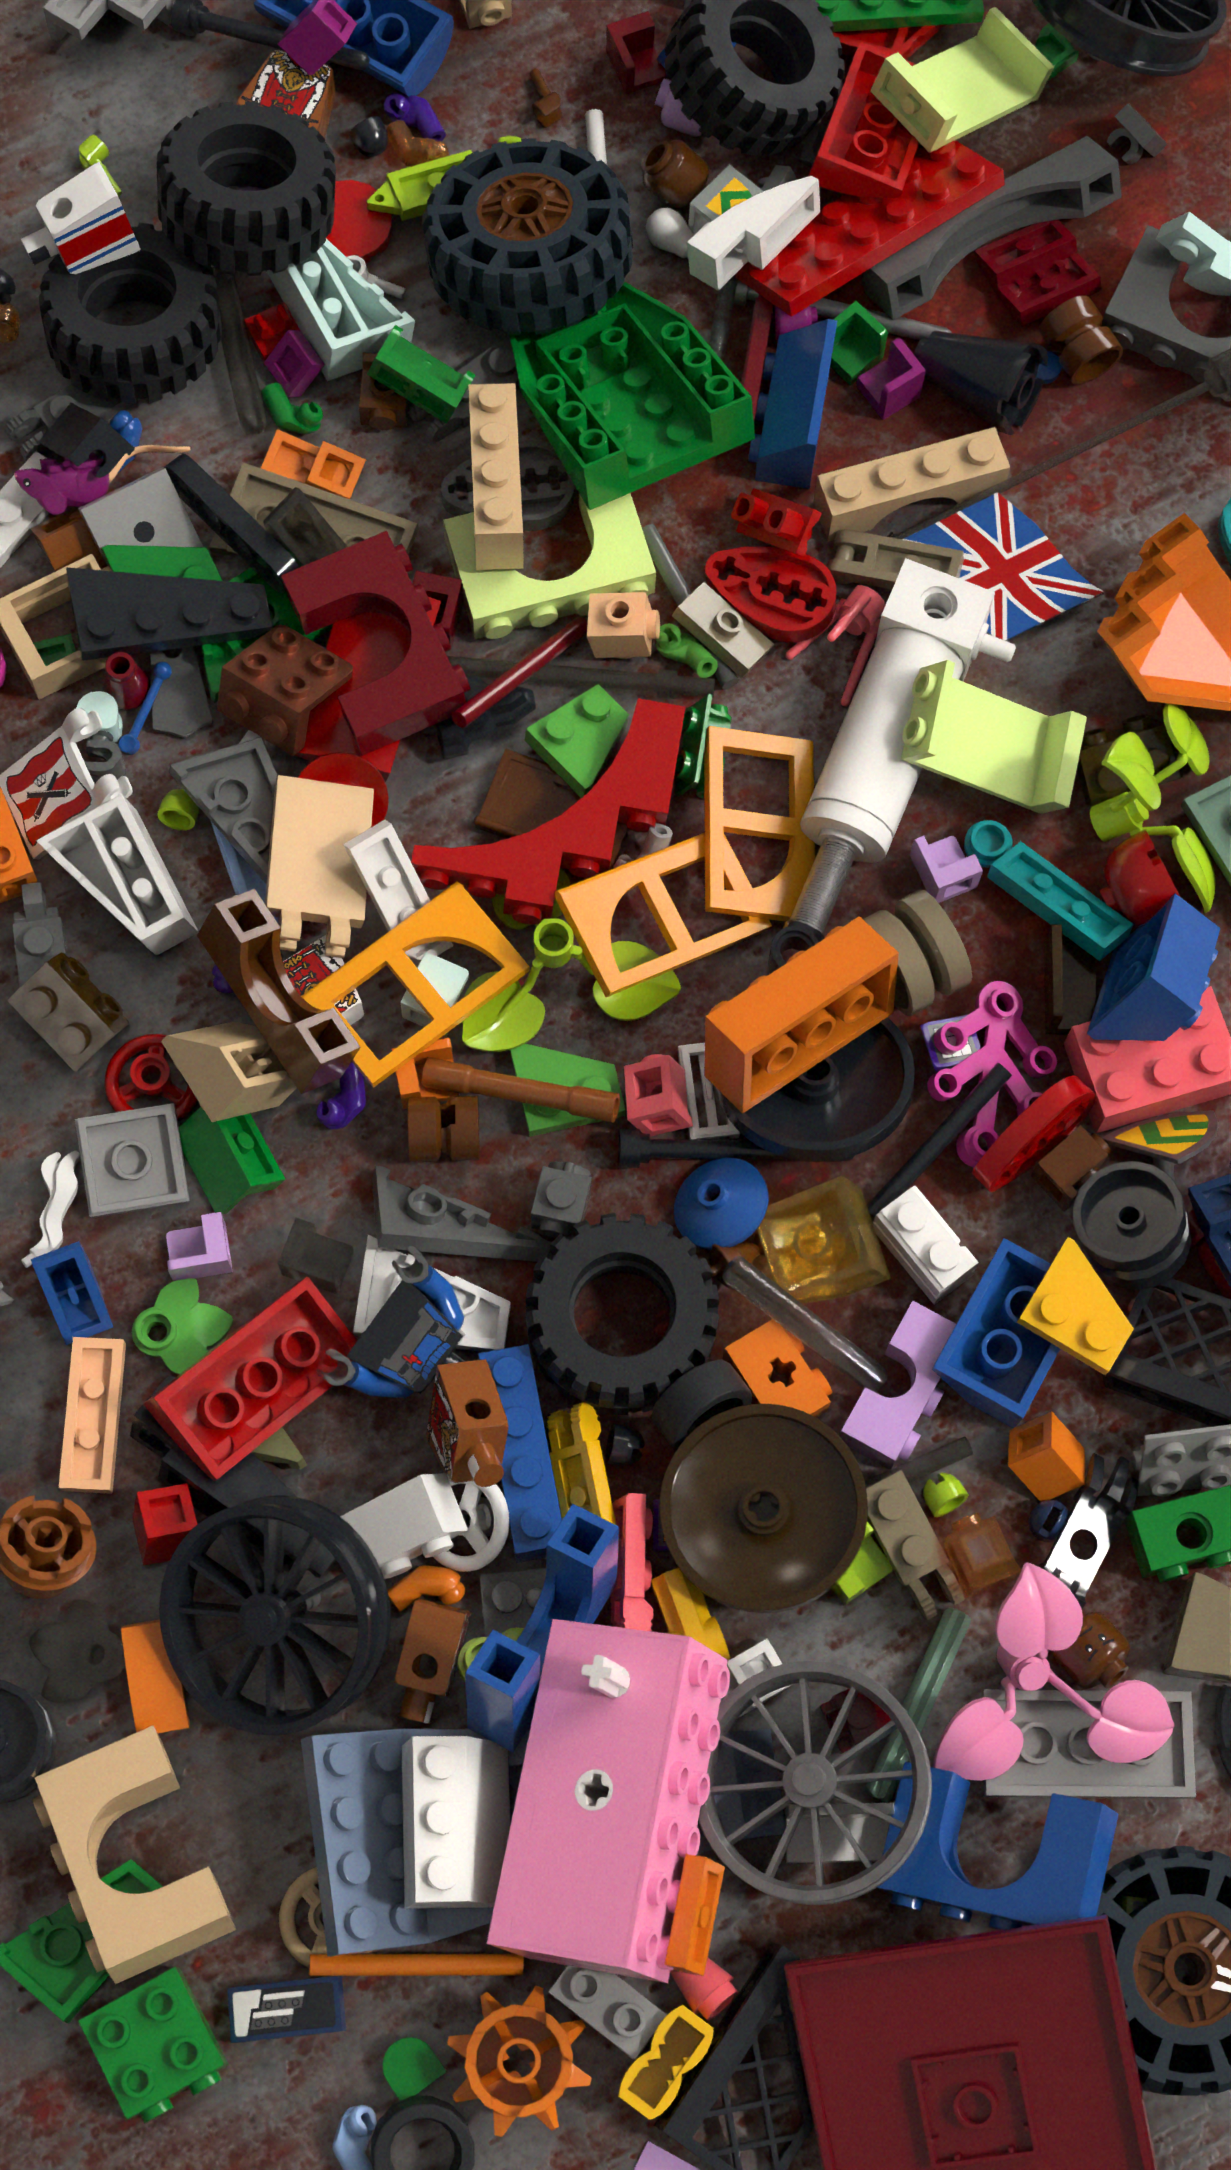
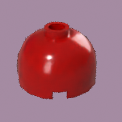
M1146 829L1121 842L1107 857L1104 875L1108 886L1099 891L1105 903L1116 912H1121L1133 926L1139 927L1150 920L1175 893L1180 896L1162 860L1157 854Z

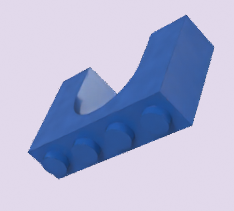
M575 1504L571 1505L547 1543L545 1582L534 1611L517 1641H514L492 1630L465 1672L468 1729L514 1753L532 1723L552 1620L558 1619L593 1624L617 1586L619 1526Z
M904 1762L903 1770H912L911 1763ZM930 1767L932 1775L931 1806L922 1836L914 1851L901 1868L887 1881L876 1887L892 1895L890 1904L917 1912L922 1911L923 1903L941 1907L940 1916L964 1923L971 1922L972 1914L990 1918L988 1927L995 1930L1097 1915L1119 1815L1117 1812L1103 1803L1052 1793L1040 1848L1032 1866L1021 1878L1010 1885L998 1889H980L974 1887L964 1875L957 1853V1840L971 1782L952 1771ZM913 1778L900 1779L894 1804V1815L892 1817L905 1823L911 1804ZM889 1825L882 1856L897 1839L901 1831L900 1828Z

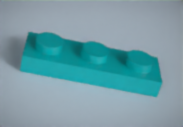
M1020 841L991 864L987 878L1050 925H1062V934L1097 960L1101 961L1129 937L1133 927L1130 921Z

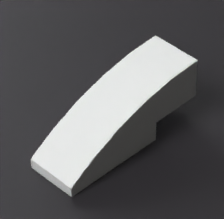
M808 176L784 183L741 202L708 223L687 241L690 274L719 291L747 262L763 270L820 213L819 180L813 176Z

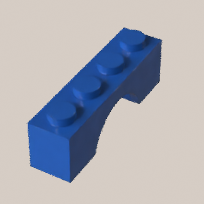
M529 1344L478 1353L479 1360H487L508 1420V1433L502 1462L504 1475L501 1481L509 1511V1528L516 1563L546 1558L547 1543L561 1523L562 1518Z

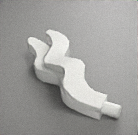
M77 1151L67 1154L62 1160L61 1154L55 1152L49 1155L42 1163L41 1173L50 1193V1198L40 1216V1228L43 1237L37 1245L30 1249V1254L21 1260L26 1268L32 1265L31 1259L57 1250L63 1242V1218L78 1190V1181L74 1174L75 1166L80 1160V1154Z

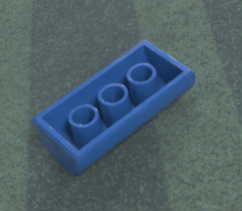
M255 0L253 4L259 14L287 29L289 24L314 0ZM334 0L357 23L343 47L362 51L368 55L369 65L362 71L407 96H416L422 92L437 73L447 53L453 33V16L424 0Z

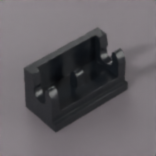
M73 403L66 407L39 440V443L48 451L55 452L71 461L77 467L89 458L93 450H101L103 461L99 466H96L93 475L98 478L109 474L125 454L130 456L135 450L127 440L101 417Z

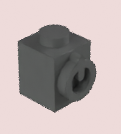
M568 1161L550 1162L548 1167L543 1166L531 1211V1228L537 1229L540 1234L554 1239L560 1234L565 1238L573 1233V1225L585 1220L591 1196L592 1177H590V1171Z

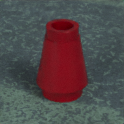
M116 652L110 655L106 661L103 692L114 697L119 709L130 710L137 708L143 703L150 688L149 678L129 654Z

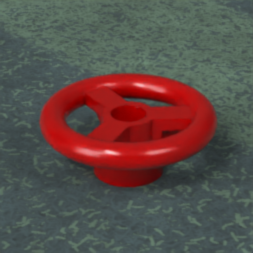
M147 1034L133 1038L114 1053L106 1069L104 1086L108 1102L115 1112L134 1110L127 1102L144 1094L149 1096L161 1095L174 1103L178 1121L194 1108L198 1099L189 1085L185 1092L172 1084L171 1070L164 1058L166 1048L161 1042L167 1035ZM149 1049L148 1053L138 1056L133 1061L130 1068L132 1082L119 1087V1077L125 1063L138 1052ZM150 1073L161 1075L156 1083L148 1084L144 1082L146 1076Z

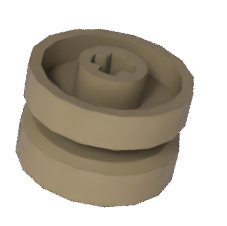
M917 890L898 900L894 915L887 910H879L863 919L899 952L894 1006L904 1015L912 1016L932 1005L935 991L942 995H951L971 983V964L963 942L944 909L925 890Z

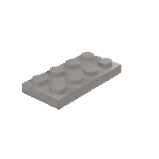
M984 1689L981 1692V1698L988 1697L994 1699L1004 1711L1006 1707L1005 1690ZM1015 1690L1016 1714L1010 1721L1020 1728L1023 1734V1747L1019 1758L1008 1771L993 1779L983 1780L984 1797L1051 1798L1052 1793L1074 1798H1196L1191 1691H1159L1168 1704L1174 1722L1171 1736L1161 1748L1146 1758L1130 1763H1115L1104 1760L1096 1755L1087 1744V1732L1096 1719L1088 1716L1059 1690ZM1074 1690L1089 1704L1100 1710L1102 1699L1108 1692V1690Z

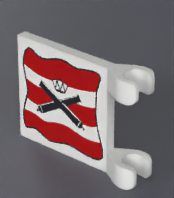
M82 708L74 709L67 715L60 728L0 774V787L33 859L39 860L48 853L36 840L120 794L128 798L133 792L126 776H121L117 780L113 774H106L94 784L76 742L88 738L102 729V721L97 711H90L86 714Z

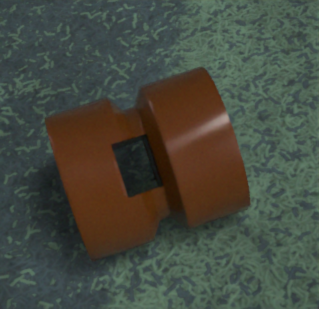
M1087 295L1077 296L1060 304L1043 319L1039 326V332L1051 351L1055 354H1061L1059 363L1070 381L1075 385L1085 384L1100 377L1110 370L1123 354V348L1111 329L1107 326H1099L1103 317Z
M450 1096L446 1104H441L436 1097H408L410 1162L438 1161L442 1153H447L452 1161L480 1160L478 1096Z

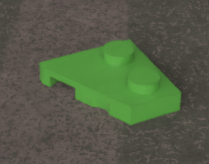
M597 684L526 728L524 740L582 798L593 788L598 774L608 763L612 754V748L615 743L619 742L627 727L629 714Z

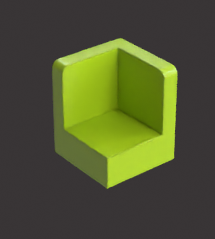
M867 1522L865 1536L854 1563L843 1578L832 1588L844 1606L885 1578L893 1570L888 1559L871 1537L874 1529L869 1522Z

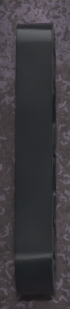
M182 453L166 464L164 468H166L179 497L276 592L284 593L285 588L281 575L299 568L289 552L190 456Z

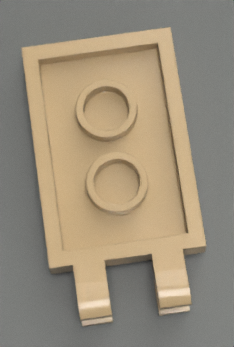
M282 775L277 776L274 791L265 905L273 917H278V924L281 927L280 950L296 951L297 941H300L302 921L327 924L325 956L344 958L346 948H349L351 927L362 928L365 920L367 890L343 844L371 828L374 789Z

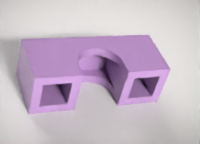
M912 1301L885 1352L886 1356L896 1360L906 1368L911 1379V1388L902 1396L889 1398L881 1396L865 1387L839 1435L848 1447L890 1470L897 1457L907 1462L921 1436L913 1431L921 1413L931 1418L945 1392L936 1387L940 1377L932 1368L956 1326L955 1323Z

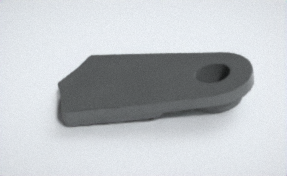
M194 646L180 648V655L173 659L165 656L166 650L150 652L151 684L155 677L153 668L156 663L167 662L172 669L171 676L163 681L152 705L154 731L186 739L197 730L212 724L213 719Z

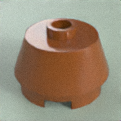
M32 1495L14 1503L0 1519V1570L8 1584L18 1593L34 1599H48L65 1592L89 1571L96 1556V1539L89 1517L77 1504L66 1498L62 1499V1503L52 1500L35 1501L36 1495Z

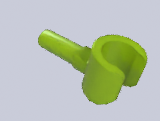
M92 134L79 146L80 164L83 168L87 169L99 162L118 197H120L122 191L106 169V166L102 163L109 156V150L100 138Z

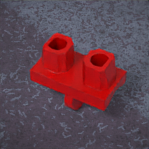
M753 488L751 494L741 492L738 495L731 512V518L739 522L736 529L737 533L804 557L807 551V541L812 536V528L819 521L822 513L802 504Z

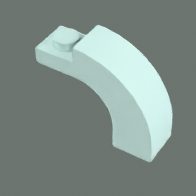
M1187 212L1162 224L1155 240L1169 249L1173 257L1189 265L1183 281L1206 293L1231 296V242L1223 238L1191 212Z

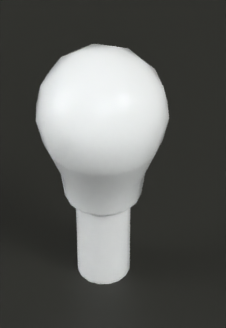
M670 208L655 210L648 217L645 226L649 241L652 245L662 250L675 253L681 258H688L687 241L695 234L690 230L679 212Z

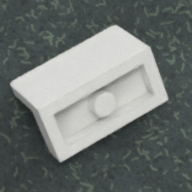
M863 1803L890 1817L894 1815V1803ZM797 1804L788 1805L784 1810L786 1827ZM831 1804L869 1861H878L883 1854L890 1824L850 1804ZM820 1806L819 1818L823 1863L862 1862L825 1806ZM810 1808L805 1809L786 1850V1863H815Z

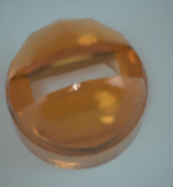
M6 303L5 305H0V343L12 342L19 336L21 319L18 310L11 303Z

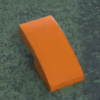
M277 429L261 469L350 499L366 459L325 441L322 442L319 448Z
M160 1619L121 1626L136 1733L153 1725L158 1734L189 1728L190 1721L184 1687L167 1656L160 1628Z

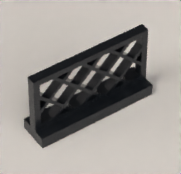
M1169 1279L1153 1288L1140 1289L1127 1318L1134 1329L1110 1371L1106 1375L1102 1374L1105 1387L1212 1427L1230 1425L1231 1392L1226 1389L1220 1376L1231 1372V1361L1216 1367L1206 1345L1231 1336V1299L1174 1279ZM1156 1288L1175 1295L1181 1308L1154 1319L1148 1303ZM1184 1299L1193 1301L1195 1303H1192L1187 1306ZM1208 1308L1221 1311L1228 1326L1201 1336L1192 1315ZM1143 1314H1145L1148 1322L1139 1325ZM1186 1318L1195 1339L1168 1349L1159 1328ZM1149 1332H1153L1162 1351L1144 1360L1126 1354L1132 1339ZM1200 1348L1209 1370L1192 1377L1179 1373L1173 1359ZM1164 1362H1167L1169 1369L1159 1365ZM1214 1379L1217 1386L1208 1384L1206 1382Z
M771 1942L713 2032L712 2041L706 2054L695 2067L688 2071L680 2084L673 2102L660 2114L654 2124L655 2127L716 2170H743L740 2152L768 2146L772 2166L770 2170H787L814 2128L811 2106L807 2107L806 2097H809L808 2090L804 2089L799 2063L801 2053L800 2050L797 2051L792 2024L794 2017L793 2012H790L787 1997L788 1985L784 1970L786 1962L800 1960V1957L785 1946ZM780 2002L782 2014L771 2016ZM783 2022L789 2052L761 2058L757 2036L765 2025ZM751 2049L752 2060L741 2062L748 2050ZM790 2060L796 2091L768 2097L762 2066ZM754 2068L759 2099L731 2104L727 2085L734 2072ZM721 2094L723 2106L712 2108ZM797 2099L801 2117L798 2126L794 2132L774 2135L769 2105ZM761 2107L766 2138L738 2143L733 2112ZM724 2115L730 2145L707 2150L692 2139L705 2118ZM787 2142L778 2156L776 2144ZM731 2154L733 2167L717 2156Z

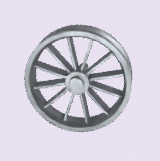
M797 1661L774 1666L753 1675L732 1690L722 1700L717 1716L720 1725L719 1742L716 1749L710 1753L707 1770L710 1778V1791L706 1803L700 1807L698 1820L712 1849L734 1874L758 1890L778 1899L806 1905H827L844 1902L866 1894L883 1884L901 1868L914 1851L927 1823L931 1806L932 1775L927 1751L918 1729L906 1710L888 1690L872 1678L843 1665L822 1661ZM808 1682L831 1683L850 1689L820 1755L814 1753ZM800 1683L806 1753L797 1755L760 1701V1698L779 1688ZM860 1693L877 1704L892 1720L830 1763L828 1759ZM753 1703H755L791 1756L792 1760L787 1766L726 1737L737 1718ZM897 1728L899 1729L907 1746L912 1770L837 1776L836 1771ZM722 1743L784 1772L783 1781L714 1786L715 1765ZM913 1778L912 1799L905 1823L836 1791L837 1785ZM785 1790L786 1796L729 1836L726 1835L718 1816L714 1795ZM833 1797L901 1829L892 1846L873 1865L830 1804ZM794 1802L797 1805L764 1874L748 1863L733 1844ZM825 1806L867 1868L851 1878L826 1885L819 1807ZM806 1808H810L817 1886L796 1885L774 1879Z

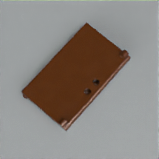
M505 749L480 814L474 818V824L477 829L508 839L527 833L560 816L580 800L581 797L546 762ZM617 822L609 870L614 868L628 830L627 825Z

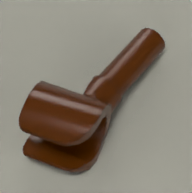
M534 68L530 71V76L540 100L532 104V109L540 125L547 128L563 117L560 110L561 99L556 92L551 93L550 89H548L540 69Z

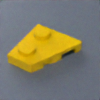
M1067 1237L1017 1321L1018 1324L1103 1375L1110 1371L1134 1329L1075 1240Z

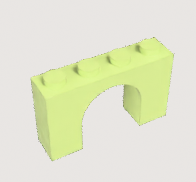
M631 493L590 511L579 494V509L592 546V552L586 563L578 571L570 576L553 581L535 580L522 575L515 569L476 570L474 512L444 519L445 544L455 577L462 580L463 603L474 640L482 637L489 639L501 638L511 633L513 629L529 625L533 627L548 626L560 617L575 613L582 616L588 615L590 594L646 592L648 596L655 593L656 571Z

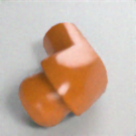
M422 1565L415 1568L387 1591L389 1599L398 1611L401 1612L422 1595L438 1596L445 1605H453L463 1598L465 1587L460 1582V1574L455 1570L447 1567Z

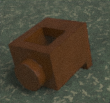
M363 353L359 400L361 425H369L378 430H391L395 427L407 428L409 400L367 375L377 354Z
M1080 1126L1036 1164L1031 1177L1065 1212L1072 1206L1078 1192L1075 1189L1079 1190L1093 1173L1099 1171L1104 1161L1112 1155V1152L1096 1133L1089 1134Z

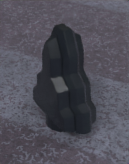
M466 676L471 688L470 691L464 693L466 702L488 686L479 676ZM518 686L465 728L457 726L451 717L423 729L424 736L437 735L444 760L467 755L471 745L489 740L496 727L515 724L534 711L536 704L533 690Z

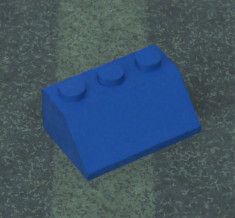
M827 319L779 335L776 353L767 352L763 380L771 381L769 394L760 393L756 412V421L764 422L762 435L755 434V439L751 440L748 459L749 462L757 463L756 481L810 489L838 320Z
M1175 893L1156 915L1139 926L1113 950L1087 1034L1094 1040L1165 1041L1179 1028L1187 1030L1191 1027L1203 1009L1200 1005V1000L1211 980L1207 976L1209 968L1218 955V950L1215 949L1220 927Z
M1003 1238L932 1370L970 1405L1009 1427L1015 1428L1024 1418L1060 1348L1017 1323L1051 1263Z

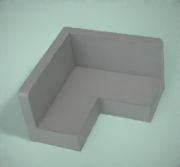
M49 0L43 7L50 38L60 42L68 32L82 40L108 9L143 30L155 18L169 25L171 23L173 6L172 0Z

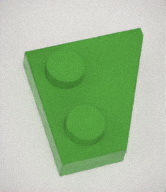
M524 1044L509 1050L515 1076L570 1087L583 1086L619 1093L620 1106L617 1118L625 1116L626 1110L615 1064L530 1044ZM522 1103L529 1137L602 1121L571 1115L567 1111Z

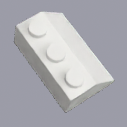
M412 1736L402 1745L405 1909L494 1907L510 1831L508 1749L491 1740L468 1736Z

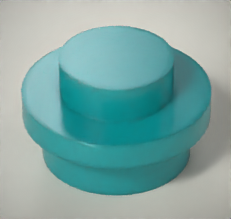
M993 820L975 823L968 830L964 840V849L967 856L975 854L981 867L990 868L992 863L1008 852L1013 846L1012 837L1008 829L1001 823Z

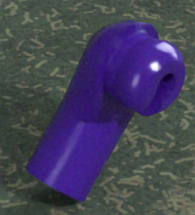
M392 93L385 99L384 111L389 118L398 124L418 128L428 146H435L445 139L446 133L426 99L399 93Z

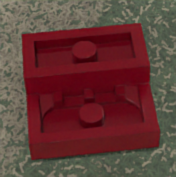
M1059 220L1034 223L974 250L975 258L989 284L1021 326L1048 315L1052 310L1069 299L1083 295L1090 296L1101 291L1100 275L1077 253L1076 237Z

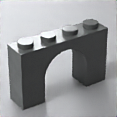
M1148 225L1105 311L1101 327L1107 326L1110 328L1123 349H1130L1144 355L1161 367H1172L1186 373L1203 385H1214L1231 393V336L1225 338L1201 336L1190 331L1178 321L1170 306L1169 292L1181 270L1183 261L1173 257L1169 249L1155 240L1159 230Z

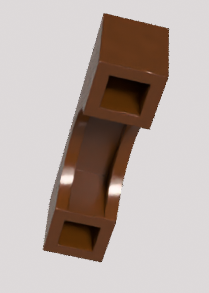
M252 889L215 903L197 937L300 1093L304 1094L341 1078L361 1047L334 1007L327 1010L317 1009L298 994L286 973L280 951L281 927L257 891Z

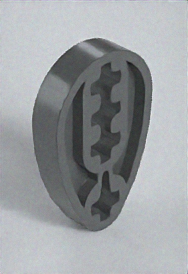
M534 440L518 442L523 531H538L552 527L569 513L574 503L576 487L551 444ZM471 458L446 475L441 483L443 507L454 516L474 512ZM549 477H558V481L561 483L559 490H551V486L548 483ZM527 479H535V483L538 485L537 492H528V488L525 486ZM466 486L467 500L458 499L456 494L457 487Z

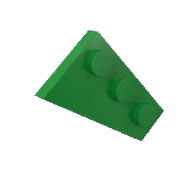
M132 1859L100 1879L109 1887L130 1894L147 1893L164 1887ZM70 1902L51 1915H44L28 1926V1930L8 1943L0 1944V1966L67 2024L71 2022L109 1976L106 1969L100 1972L96 1971L85 1943L94 1938L89 1923L84 1921L79 1924Z

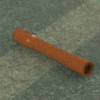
M428 1058L426 1060L422 1073V1084L424 1087L460 1094L474 1093L567 1111L575 1116L612 1123L617 1118L620 1106L619 1093L583 1086L570 1087L475 1069L467 1064L435 1058Z

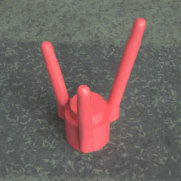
M857 585L847 599H840L836 605L833 619L824 630L826 631L838 620L834 628L827 635V639L830 642H834L844 630L853 635H861L862 632L866 633L840 703L844 707L850 704L877 637L880 623L879 617L886 605L883 598L876 591L863 585ZM824 631L809 640L797 642L786 652V658L788 660L795 658Z

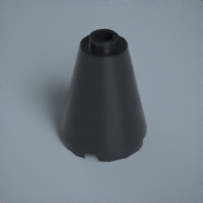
M934 331L928 337L921 338L914 352V356L926 370L924 378L989 425L995 427L999 432L1010 436L1014 434L1011 426L1014 424L1022 427L1034 409L1044 380L1037 378L1039 364L1046 367L1048 364L1047 349L1036 343Z

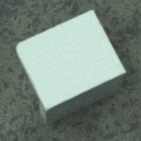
M425 952L418 966L419 971L451 1008L455 1005L469 978L468 970L428 952ZM406 990L400 1002L402 1017L425 1027L432 1020Z

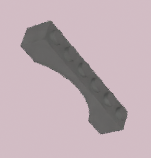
M1085 136L1006 178L1005 185L863 272L861 276L864 293L893 320L931 300L948 272L967 254L989 240L1034 223L1058 219L1084 218L1122 198L1118 160L1090 137Z

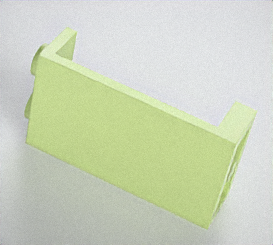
M996 7L989 9L977 36L929 59L911 66L898 52L885 58L871 92L930 153L1037 100L1054 66Z
M949 660L920 668L912 687L914 699L910 718L903 730L904 746L901 760L1040 814L1069 808L1087 716L1074 711L1047 716L952 677L955 663Z

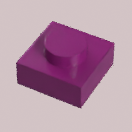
M288 330L264 362L276 381L282 385L288 397H301L325 365L300 330Z

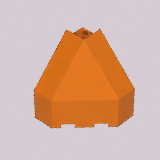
M1183 513L1145 541L1139 552L1143 560L1138 571L1127 574L1114 598L1119 607L1113 617L1103 619L1097 632L1132 684L1147 701L1231 711V580L1207 547L1209 541L1202 530Z

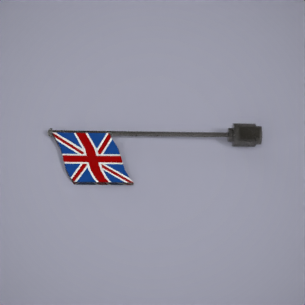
M1231 348L1207 360L1208 370L1203 372L1204 383L896 535L890 532L887 537L962 550L964 561L959 579L995 592L987 619V624H989L987 634L1004 641H1009L1104 594V591L1092 585L1076 572L1037 524L1000 493L1207 391H1210L1213 397L1221 396L1224 401H1231Z

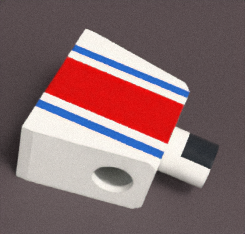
M99 162L39 199L36 208L45 227L21 239L33 265L59 253L70 274L84 272L141 250L119 197Z

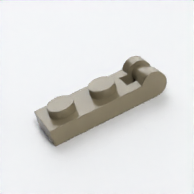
M839 530L833 544V548L836 550L835 558L829 560L827 568L832 573L837 584L846 585L853 582L892 590L905 558L959 578L964 561V553L962 550L852 530ZM865 554L864 563L853 561L854 556Z

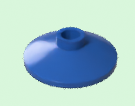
M721 1158L703 1164L686 1178L677 1193L674 1203V1219L678 1230L683 1237L687 1236L696 1247L712 1250L713 1244L721 1247L738 1245L751 1236L764 1219L769 1201L765 1179L753 1165L737 1158ZM720 1193L717 1199L710 1201L714 1195Z

